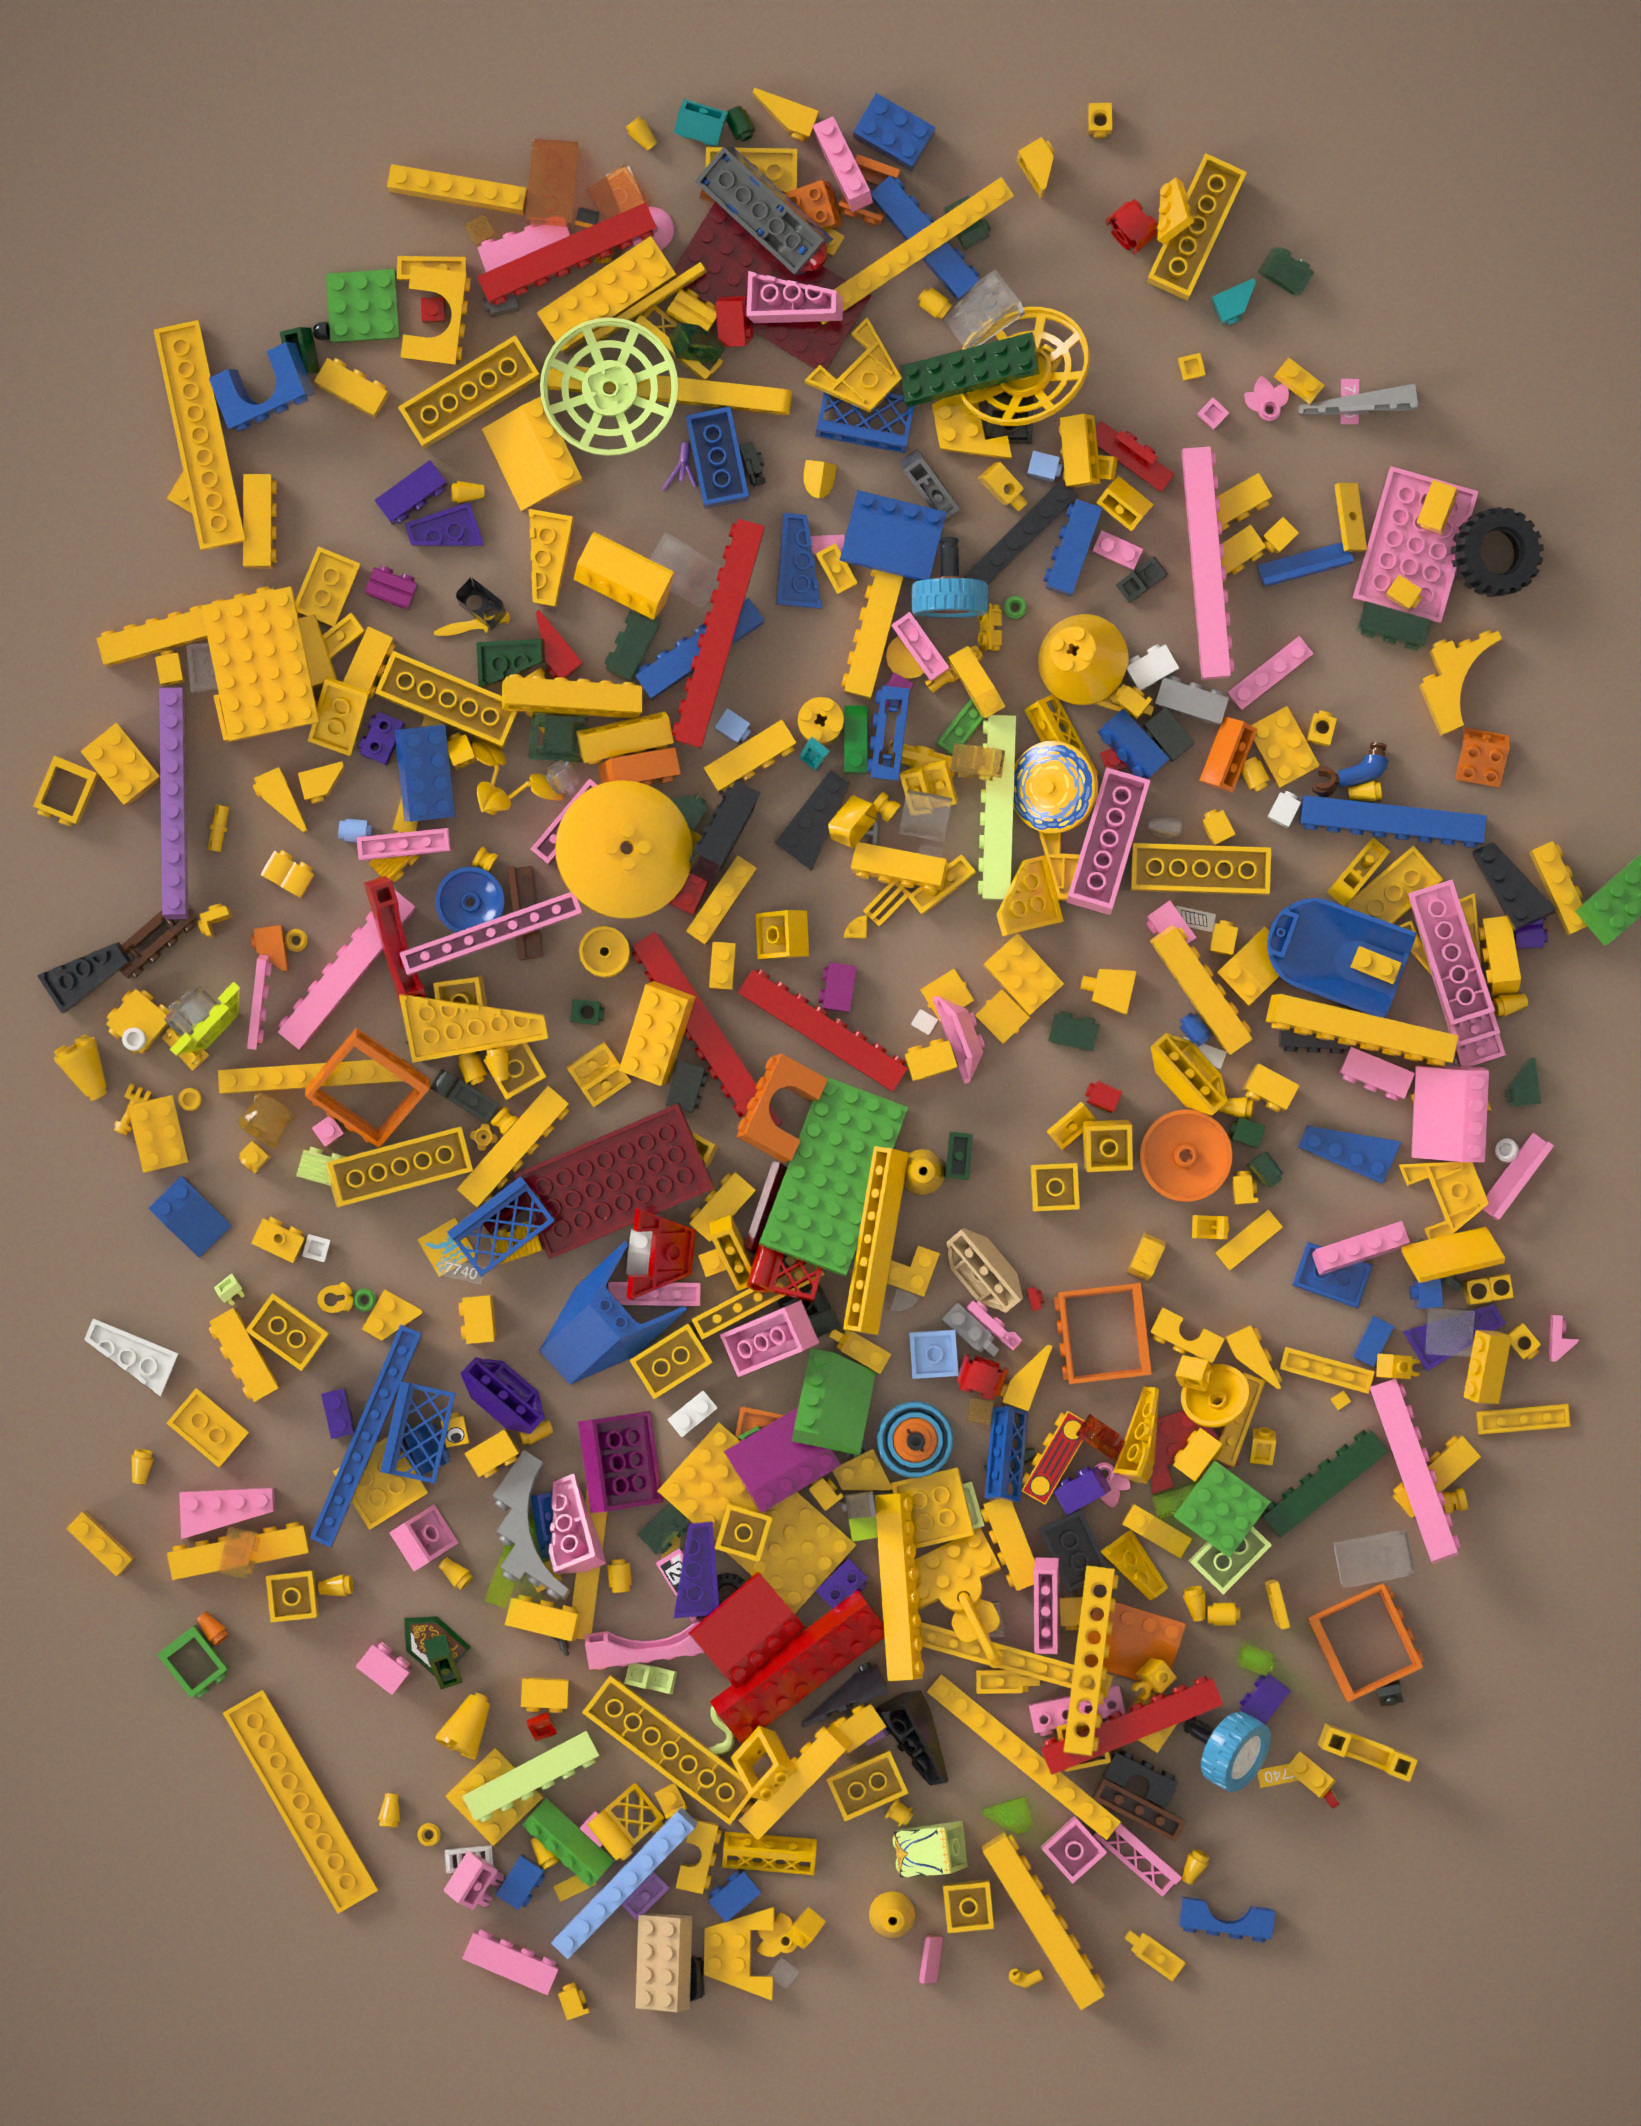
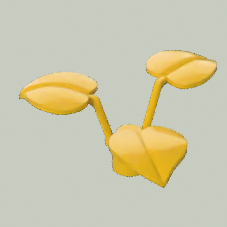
M478 739L471 741V748L475 758L485 765L494 766L491 783L480 782L477 786V798L481 812L495 815L498 811L508 810L511 806L510 800L526 787H531L535 795L544 799L556 801L564 799L558 785L551 778H546V775L540 773L531 774L529 777L530 781H527L507 796L504 790L494 786L499 765H505L507 762L504 752L499 747Z

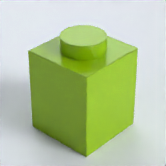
M876 1516L849 1518L852 1542L878 1538Z

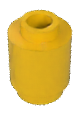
M933 287L929 290L925 288L918 297V300L921 301L918 306L934 318L938 317L942 320L952 307L949 299Z
M1256 756L1246 760L1241 774L1249 790L1254 789L1255 792H1259L1268 787L1267 782L1270 781V778L1262 762L1258 761Z
M470 1052L458 1056V1065L466 1083L471 1082L473 1086L485 1081L484 1076L487 1073L479 1054L476 1055V1052Z
M624 1558L611 1560L612 1564L607 1565L609 1587H612V1593L630 1591V1585H632L630 1563L625 1562Z
M1235 1602L1208 1605V1624H1214V1626H1236V1621H1240V1607H1235Z

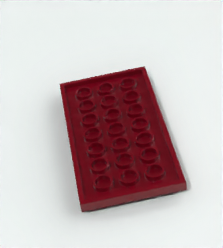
M714 202L674 267V271L680 276L701 262L707 269V273L682 288V290L690 289L699 295V300L704 303L709 301L715 306V301L723 296H747L748 271L831 290L836 289L847 281L823 266L817 271L793 274L717 202ZM869 294L845 310L842 321H829L823 325L821 321L753 323L750 320V325L753 326L754 333L810 367L816 369L821 365L827 370L869 302L871 295Z
M680 1103L514 1174L515 1180L520 1176L525 1179L555 1220L554 1223L539 1233L549 1259L634 1224L635 1208L657 1214L715 1189ZM526 1191L522 1196L527 1208H531L532 1198ZM535 1203L534 1209H540ZM533 1211L532 1220L534 1225L541 1226L548 1221L542 1212Z

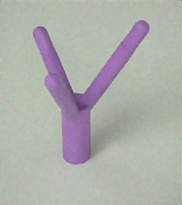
M681 443L679 463L663 485L662 491H666L679 470V480L683 482L685 469L693 487H697L694 475L688 464L689 443Z

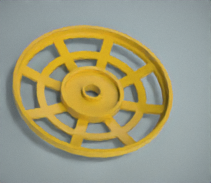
M1024 307L1004 312L980 326L969 337L962 348L963 350L977 346L991 332L995 334L998 340L1033 332L1040 374L1002 383L989 390L987 387L980 389L981 393L968 397L967 393L960 394L963 403L973 414L989 423L1002 426L1027 425L1041 421L1058 412L1081 389L1090 365L1088 342L1081 328L1067 315L1044 307ZM1037 318L1034 331L1019 332L1007 337L1001 326L1016 320ZM1046 319L1063 324L1074 334L1063 343L1056 336L1044 332ZM1041 340L1052 343L1057 349L1047 355L1043 350L1039 349ZM1079 341L1084 354L1083 370L1071 372L1072 361L1068 350ZM1063 355L1065 371L1053 372L1052 363ZM1078 380L1072 390L1056 405L1052 404L1051 401L1062 392L1068 381ZM1050 381H1061L1058 387L1047 397L1043 389ZM1003 392L1013 396L1009 405L1002 404L993 397ZM1035 395L1039 401L1032 405L1018 407L1023 397ZM987 400L995 408L1006 412L1002 419L995 418L980 412L973 404ZM1042 406L1046 410L1027 418L1012 419L1015 413L1029 412Z

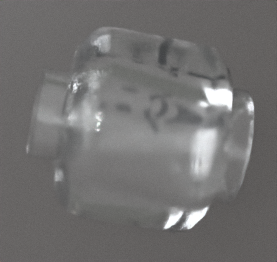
M558 760L547 768L546 780L557 794L565 793V795H569L577 789L576 786L580 778L570 762Z

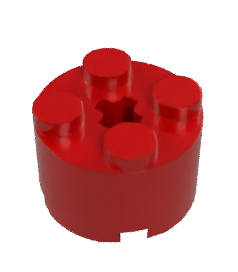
M1135 199L1131 202L1126 201L1105 220L1107 227L1111 224L1113 228L1110 232L1112 236L1127 251L1133 249L1132 254H1137L1157 236L1156 228L1158 227L1156 220L1151 216L1147 217L1142 211L1141 204Z
M965 1354L957 1378V1383L960 1384L959 1389L972 1393L973 1390L981 1392L982 1397L994 1400L995 1396H1000L1009 1368L1005 1366L1004 1370L999 1368L1000 1364L979 1356H975L974 1360L969 1359V1354Z

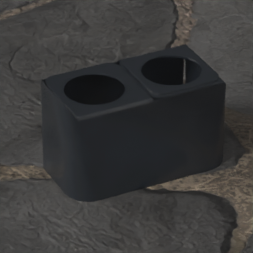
M470 577L456 593L458 604L490 630H493L507 614L502 600L474 578L471 580ZM477 595L481 597L482 606L479 609L471 610L467 607L466 602L470 596ZM496 609L498 613L491 620H484L486 610Z

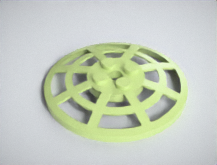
M597 318L573 327L561 336L546 357L541 373V400L551 425L568 443L582 451L595 455H623L646 446L667 426L677 403L678 377L674 361L668 349L650 330L625 319ZM615 326L623 327L630 331L625 343L614 340L596 342L592 329ZM583 332L588 346L577 352L568 365L555 359L567 342ZM638 334L646 337L656 346L662 354L664 362L652 367L647 357L637 348L633 347ZM618 348L622 350L617 361H604L599 349ZM591 353L595 365L587 373L576 369V364L584 356ZM630 353L641 361L646 370L636 374L632 373L626 366ZM551 367L564 373L561 386L563 401L553 405L549 403L547 387ZM667 370L670 373L672 388L668 408L656 404L658 393L656 375ZM570 377H573L582 382L583 394L570 399L568 387ZM650 378V399L646 400L637 396V383ZM612 382L616 385V391L613 394H606L603 391V386L606 383ZM586 403L594 411L589 424L579 417L574 407ZM633 404L645 409L638 419L628 424L624 412ZM567 410L572 419L586 430L580 442L561 427L554 414ZM651 412L664 416L661 423L650 435L638 443L635 442L631 431L643 424ZM603 416H616L620 428L600 429L598 425ZM594 434L601 436L623 435L627 447L608 450L589 446Z

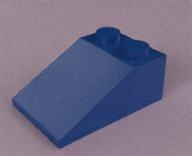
M181 1176L148 1208L199 1258L232 1227L225 1217L185 1176Z

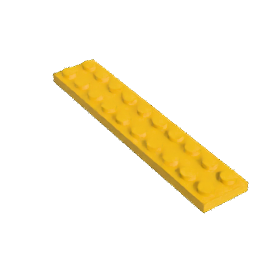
M199 320L154 329L200 550L205 551L242 543L246 540L215 393L209 380L211 374Z
M264 1689L223 1712L336 1912L339 1914L377 1892L379 1889Z

